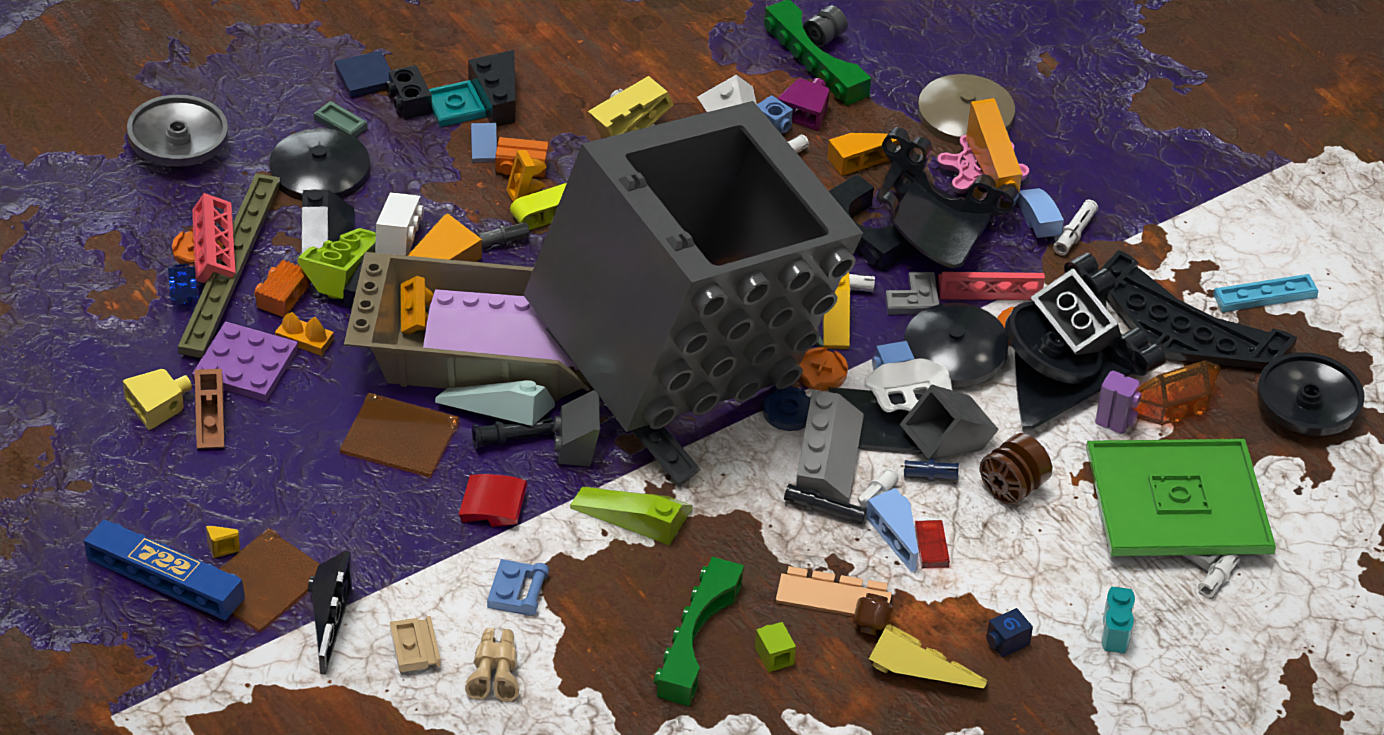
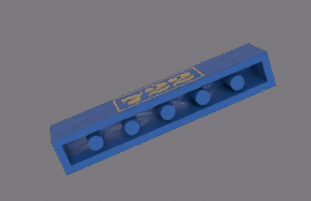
M103 519L84 539L87 560L225 621L245 599L243 581L235 574L224 572L212 564L201 562L189 554L176 551L166 544L153 541L143 534H137L124 528L120 524H114Z

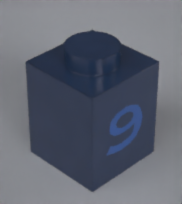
M1015 608L989 620L986 639L992 649H995L1001 657H1005L1030 645L1033 626L1019 609Z

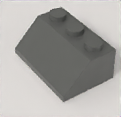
M1074 268L1031 296V300L1075 355L1100 352L1111 345L1115 338L1121 336L1116 320Z

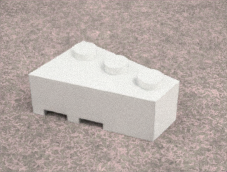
M737 75L697 97L707 112L750 101L756 103L753 86Z
M398 193L389 194L376 223L375 253L409 255L415 233L419 228V220L422 221L424 206L420 205V196Z

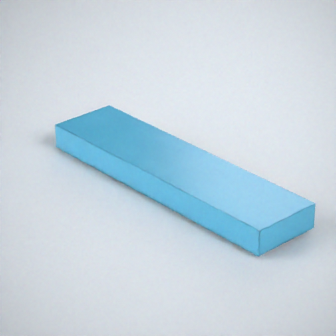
M1310 274L1214 288L1213 296L1221 311L1227 312L1317 298L1319 291Z

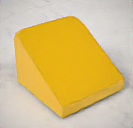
M206 526L207 544L213 558L240 551L239 532L237 529Z

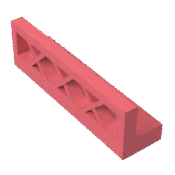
M203 193L192 209L195 277L196 281L206 283L213 272L232 278L236 271L231 202ZM214 206L223 209L224 213L220 214ZM218 222L225 231L221 232L215 223ZM219 240L226 249H222L215 241ZM220 258L227 266L218 264L216 259Z
M942 272V274H938L937 281L939 299L1031 300V296L1043 289L1045 276L1044 273Z

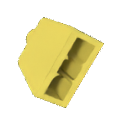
M159 369L123 380L124 397L148 430H151L183 410V393L192 390V384L186 375L173 380L166 370Z

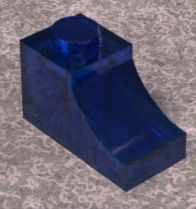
M194 263L168 265L171 300L176 299L177 304L191 303L192 298H197Z

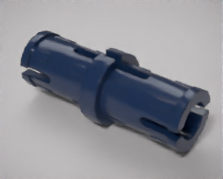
M929 459V462L908 460L904 462V477H924L930 481H934V478L958 480L959 463L935 462V459Z

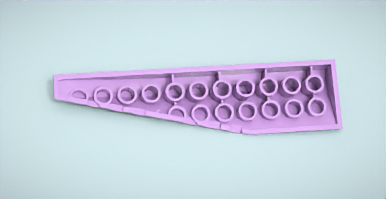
M435 289L429 308L423 348L559 360L567 367L574 366V370H579L545 330L547 326L524 296Z

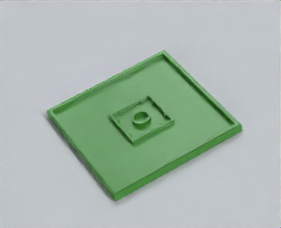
M1245 439L1087 441V455L1111 556L1275 554V541Z

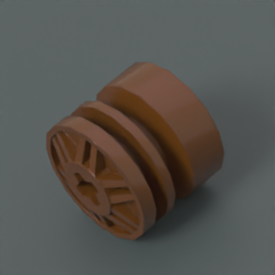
M1018 433L1002 443L1000 448H996L991 454L986 455L980 462L979 471L983 483L994 497L1004 504L1015 505L1050 479L1053 466L1045 448L1035 438L1028 434Z

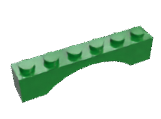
M783 0L765 8L764 26L766 30L771 32L808 71L812 72L817 78L822 79L826 83V87L845 106L870 96L871 77L857 64L834 58L814 45L803 28L802 11L791 0Z
M712 556L708 567L703 566L699 578L701 583L699 587L694 586L690 602L692 603L690 607L685 606L681 627L677 626L675 628L672 638L673 646L672 648L667 647L663 658L664 666L656 671L654 684L657 685L658 698L690 707L699 686L700 667L693 651L695 637L710 617L723 608L734 604L743 584L744 565Z

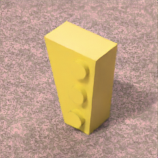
M648 76L588 112L601 137L606 138L650 127L674 104L668 92Z

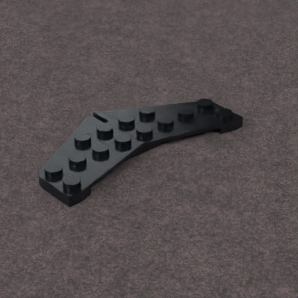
M1117 250L1101 268L1109 270L1114 276L1116 283L1115 288L1109 291L1108 300L1131 329L1137 327L1144 331L1148 338L1149 346L1156 344L1161 347L1165 343L1162 350L1166 355V359L1264 369L1274 359L1288 354L1296 345L1297 337L1286 331L1272 328L1270 332L1219 319L1177 299L1138 268V261L1120 250Z

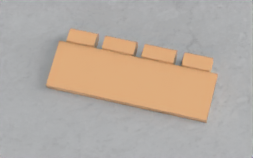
M789 566L787 574H781L776 596L777 604L854 617L857 601L861 597H866V593L887 597L888 603H890L892 592H887L888 583L868 580L867 588H863V579L841 575L839 583H834L836 574L813 570L811 579L807 578L808 569Z

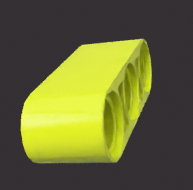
M567 183L516 199L510 206V212L519 224L527 223L529 230L551 224Z

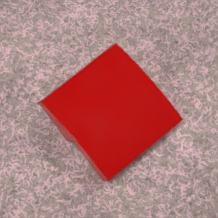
M470 475L458 514L461 521L470 522L488 519L491 527L517 524L527 482L520 478L505 475Z

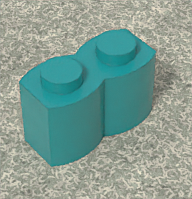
M1112 586L1108 591L1103 613L1104 628L1101 638L1102 647L1105 651L1125 653L1129 647L1134 624L1132 612L1135 595L1132 589Z

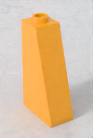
M991 98L972 101L966 140L983 173L994 179L996 188L1004 184H1010L1016 187L1019 193L1022 172L996 100Z
M447 213L408 256L476 262L482 258V239Z

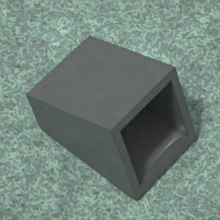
M932 384L900 423V426L928 459H940L983 450L999 430L970 395Z

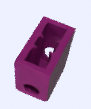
M815 78L812 82L797 79L777 99L793 109L792 123L819 131L828 109L830 90L820 78Z

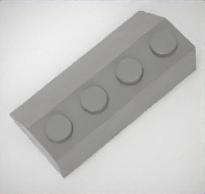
M812 390L796 486L810 491L815 489L825 496L849 502L864 414L840 394Z

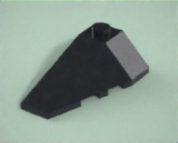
M328 189L303 190L302 253L312 246L317 249L323 247V242L327 240L332 242L339 241L340 235L353 231L354 207Z
M344 551L318 565L315 576H310L308 583V593H312L320 674L326 675L352 591L350 551Z

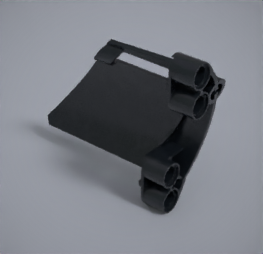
M896 127L890 130L882 142L883 151L892 164L876 198L880 205L882 203L889 205L891 209L890 221L912 246L933 261L950 268L963 266L991 217L1007 214L1013 209L1019 198L1018 190L1010 184H1004L996 188L994 179L989 175L982 174L976 177L965 199L963 197H955L936 187L928 180L924 169L933 147L927 138L917 137L911 141L905 129ZM891 139L898 140L900 145H895ZM914 148L920 149L923 155L916 153ZM977 186L985 188L987 192L979 191ZM892 187L900 194L905 195L900 203L896 196L889 192ZM1000 196H1006L1010 202L1003 201Z
M1084 253L1064 265V273L1074 268L1106 308L1109 291L1113 290L1116 284L1112 273L1107 269L1099 270L1095 257L1090 253ZM1136 327L1123 335L1121 333V336L1115 338L1111 345L1101 351L1102 365L1096 375L1090 381L1082 384L1063 383L1049 378L1027 364L1015 351L1016 391L1022 429H1034L1099 393L1104 380L1111 371L1121 373L1124 377L1131 374L1138 376L1147 375L1166 363L1164 351L1156 344L1149 346L1148 338L1140 328Z

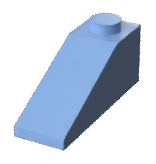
M896 488L868 499L866 519L911 572L915 571L918 547L909 500L902 496Z

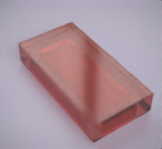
M915 521L914 528L921 568H949L950 559L943 521Z

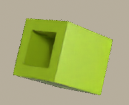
M783 622L756 629L755 649L768 672L794 665L796 645Z

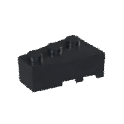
M514 50L468 60V80L473 84L485 107L489 122L496 123V127L515 123Z

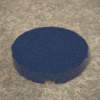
M794 387L775 389L774 393L768 394L765 397L763 403L764 418L771 426L779 430L798 431L806 428L811 396H807L804 390Z

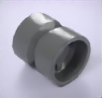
M832 5L827 6L803 24L806 35L818 48L824 47L834 38L843 34L848 27L844 13Z

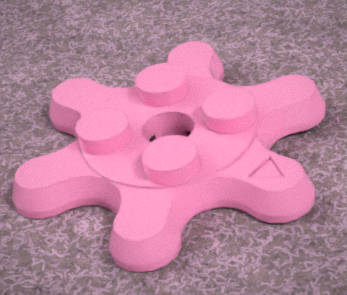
M963 135L959 141L963 152L959 154L941 153L937 157L940 168L952 170L959 174L952 180V187L959 194L967 192L976 177L984 174L981 168H979L980 165L966 140V135ZM1019 164L1022 172V181L1028 176L1029 168L1024 164Z

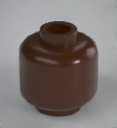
M866 593V597H861L857 601L853 622L861 627V633L877 636L878 631L883 632L886 625L890 624L893 606L888 603L887 597Z

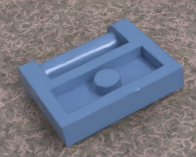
M501 559L487 599V608L530 616L536 614L538 608L537 599L543 581L548 577L549 567L544 563L531 565ZM531 578L532 582L527 597L519 600L525 579Z

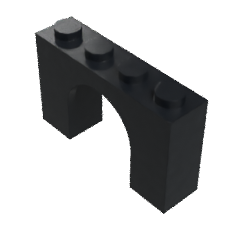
M856 174L829 190V192L852 219L872 206L874 186ZM855 222L863 232L855 252L881 272L917 250L900 234L893 224L884 228H868Z

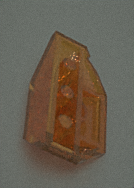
M1204 360L1159 374L1143 383L1138 389V392L1142 393L1140 403L1134 409L1138 412L1137 418L1162 426L1207 412L1217 387L1221 368L1217 364Z

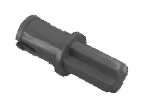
M524 222L507 227L501 225L499 229L478 233V237L482 239L483 249L501 243L507 245V242L528 237L530 233L527 223Z

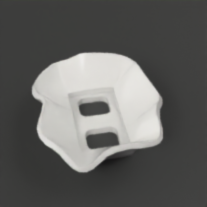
M927 359L883 364L875 369L864 383L865 387L874 393L879 405L886 412L897 410L911 411L919 401L916 399L913 391L927 390L931 384L953 390L948 370L942 365ZM901 393L905 403L894 405L891 403L888 395Z

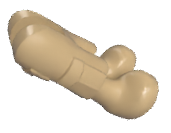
M486 628L475 651L474 664L477 670L466 681V694L476 700L486 698L491 687V671L496 669L497 672L493 686L495 696L504 702L513 701L517 698L520 690L516 678L510 673L513 672L517 665L514 633L511 629H503L500 643H495V628Z

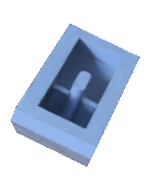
M471 123L472 162H495L497 150L496 123Z

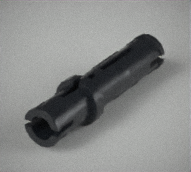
M790 483L784 494V500L805 506L807 510L812 511L815 509L860 525L863 524L867 508L825 496L815 489L810 491Z

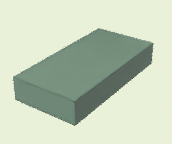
M331 101L314 113L315 121L329 129L339 130L354 137H357L367 129V121Z

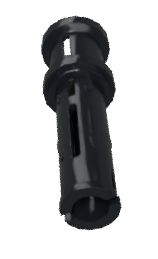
M553 418L539 420L533 426L522 423L503 424L500 421L494 422V425L479 427L477 424L472 425L473 445L475 449H479L481 445L497 444L501 446L510 440L554 435Z

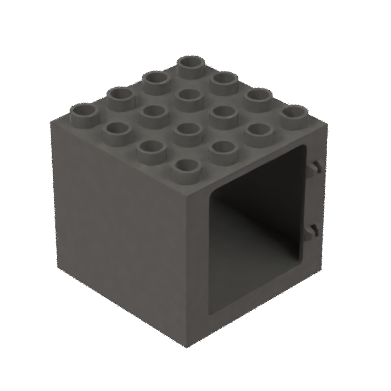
M750 101L582 143L523 296L626 432L649 425L652 429H659L670 423L675 416L691 411L694 415L700 416L712 410L719 402L732 398L736 402H744L752 398L760 389L773 385L777 389H785L794 384L802 375L803 370L800 364L806 351L813 347L820 337L817 328L824 314L829 312L837 302L838 297L835 291L841 278L849 273L855 265L856 259L853 253L863 232L756 103Z

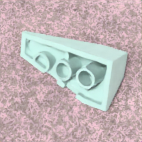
M533 381L447 388L435 398V403L533 426L555 407V401L546 387L536 385Z

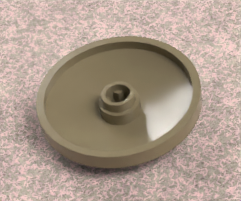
M954 74L938 78L922 90L918 101V116L923 126L933 135L942 140L960 144V138L963 135H967L972 101L994 98L1007 132L1012 127L1014 121L1015 104L1010 94L994 81L976 75Z

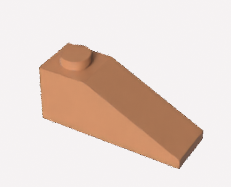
M222 369L195 370L197 449L224 448V382Z

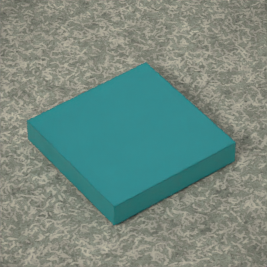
M470 80L429 89L432 95V113L439 127L486 117V109Z

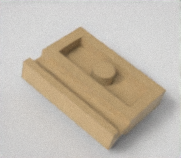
M426 616L424 620L412 618L390 622V632L399 672L426 669L428 665L436 664V667L441 666V658L431 616Z

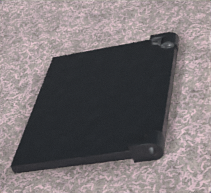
M829 387L830 393L840 394L864 414L858 448L922 453L920 448L900 426V423L910 411H884L871 390ZM901 393L888 395L891 403L894 405L905 403ZM915 394L917 400L923 396V394Z

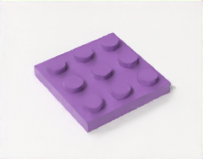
M225 321L195 370L222 369L225 391L266 402L296 354L298 342ZM195 370L192 373L193 382H195Z

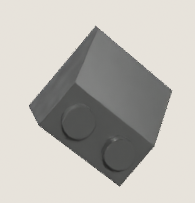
M595 390L563 405L560 415L555 416L553 432H556L557 436L554 439L553 451L558 452V464L590 467L600 432L599 395Z

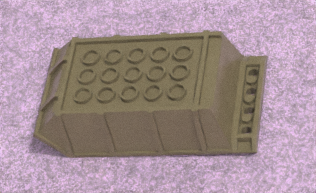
M365 252L344 346L371 348L387 383L400 384L403 387L413 385L447 389L533 381L536 385L546 387L554 401H559L560 398L582 388L588 392L592 387L580 370H574V366L567 367L559 360L423 348L426 330H418L410 335L401 333V284L415 276L425 278V287L433 293L436 289L523 296L534 267ZM425 306V311L429 314L430 306Z

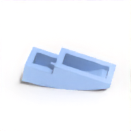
M1040 188L1020 190L1017 200L1028 227L1034 229L1037 238L1061 235L1064 220L1051 197Z

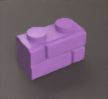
M1116 371L1109 372L1101 387L1095 419L1097 425L1105 428L1110 427V430L1120 434L1125 433L1128 426L1133 427L1138 417V412L1134 409L1138 407L1142 397V393L1138 392L1139 380L1128 376L1124 377L1123 374Z

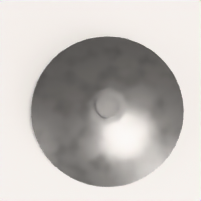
M167 95L151 99L132 112L127 123V137L132 149L139 156L150 162L165 166H189L204 162L222 150L228 137V123L223 112L207 100L189 95Z

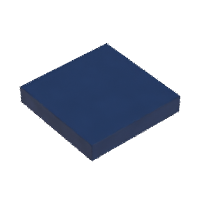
M381 50L335 61V69L350 97L386 89V82L389 81L388 71L391 69Z

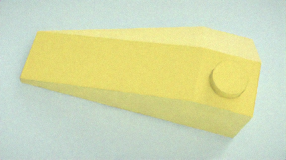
M891 624L886 625L869 657L870 660L874 661L872 666L884 673L891 670L894 673L984 688L987 684L985 678L955 661L947 662V658L939 651L928 647L926 650L921 648L920 640Z

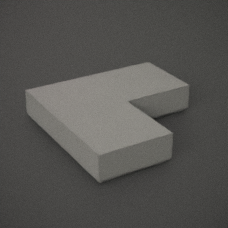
M909 272L908 282L910 290H886L885 299L888 315H917L929 307L938 305L939 300L934 272Z

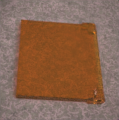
M368 393L339 451L345 455L431 478L452 434L459 424L460 417Z
M271 528L266 529L220 568L224 572L235 574L243 581L245 599L232 614L258 633H261L308 593L310 576H315L320 564L281 538Z

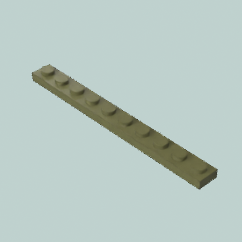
M255 173L233 222L236 273L232 278L216 272L211 274L178 345L179 354L202 358L209 348L279 189L280 177ZM217 258L218 264L227 266L220 258Z

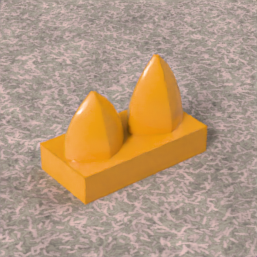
M527 150L517 151L506 188L513 202L520 197L536 193L546 187L543 182L533 179L532 176L539 174L547 166L542 161L531 158Z
M415 276L401 284V333L410 335L418 330H426L428 313L425 311V306H430L434 293L425 287V278Z
M293 312L284 316L281 325L275 331L276 336L297 341L298 348L320 356L324 354L334 340V332L324 329L316 317H313L307 323L301 321Z

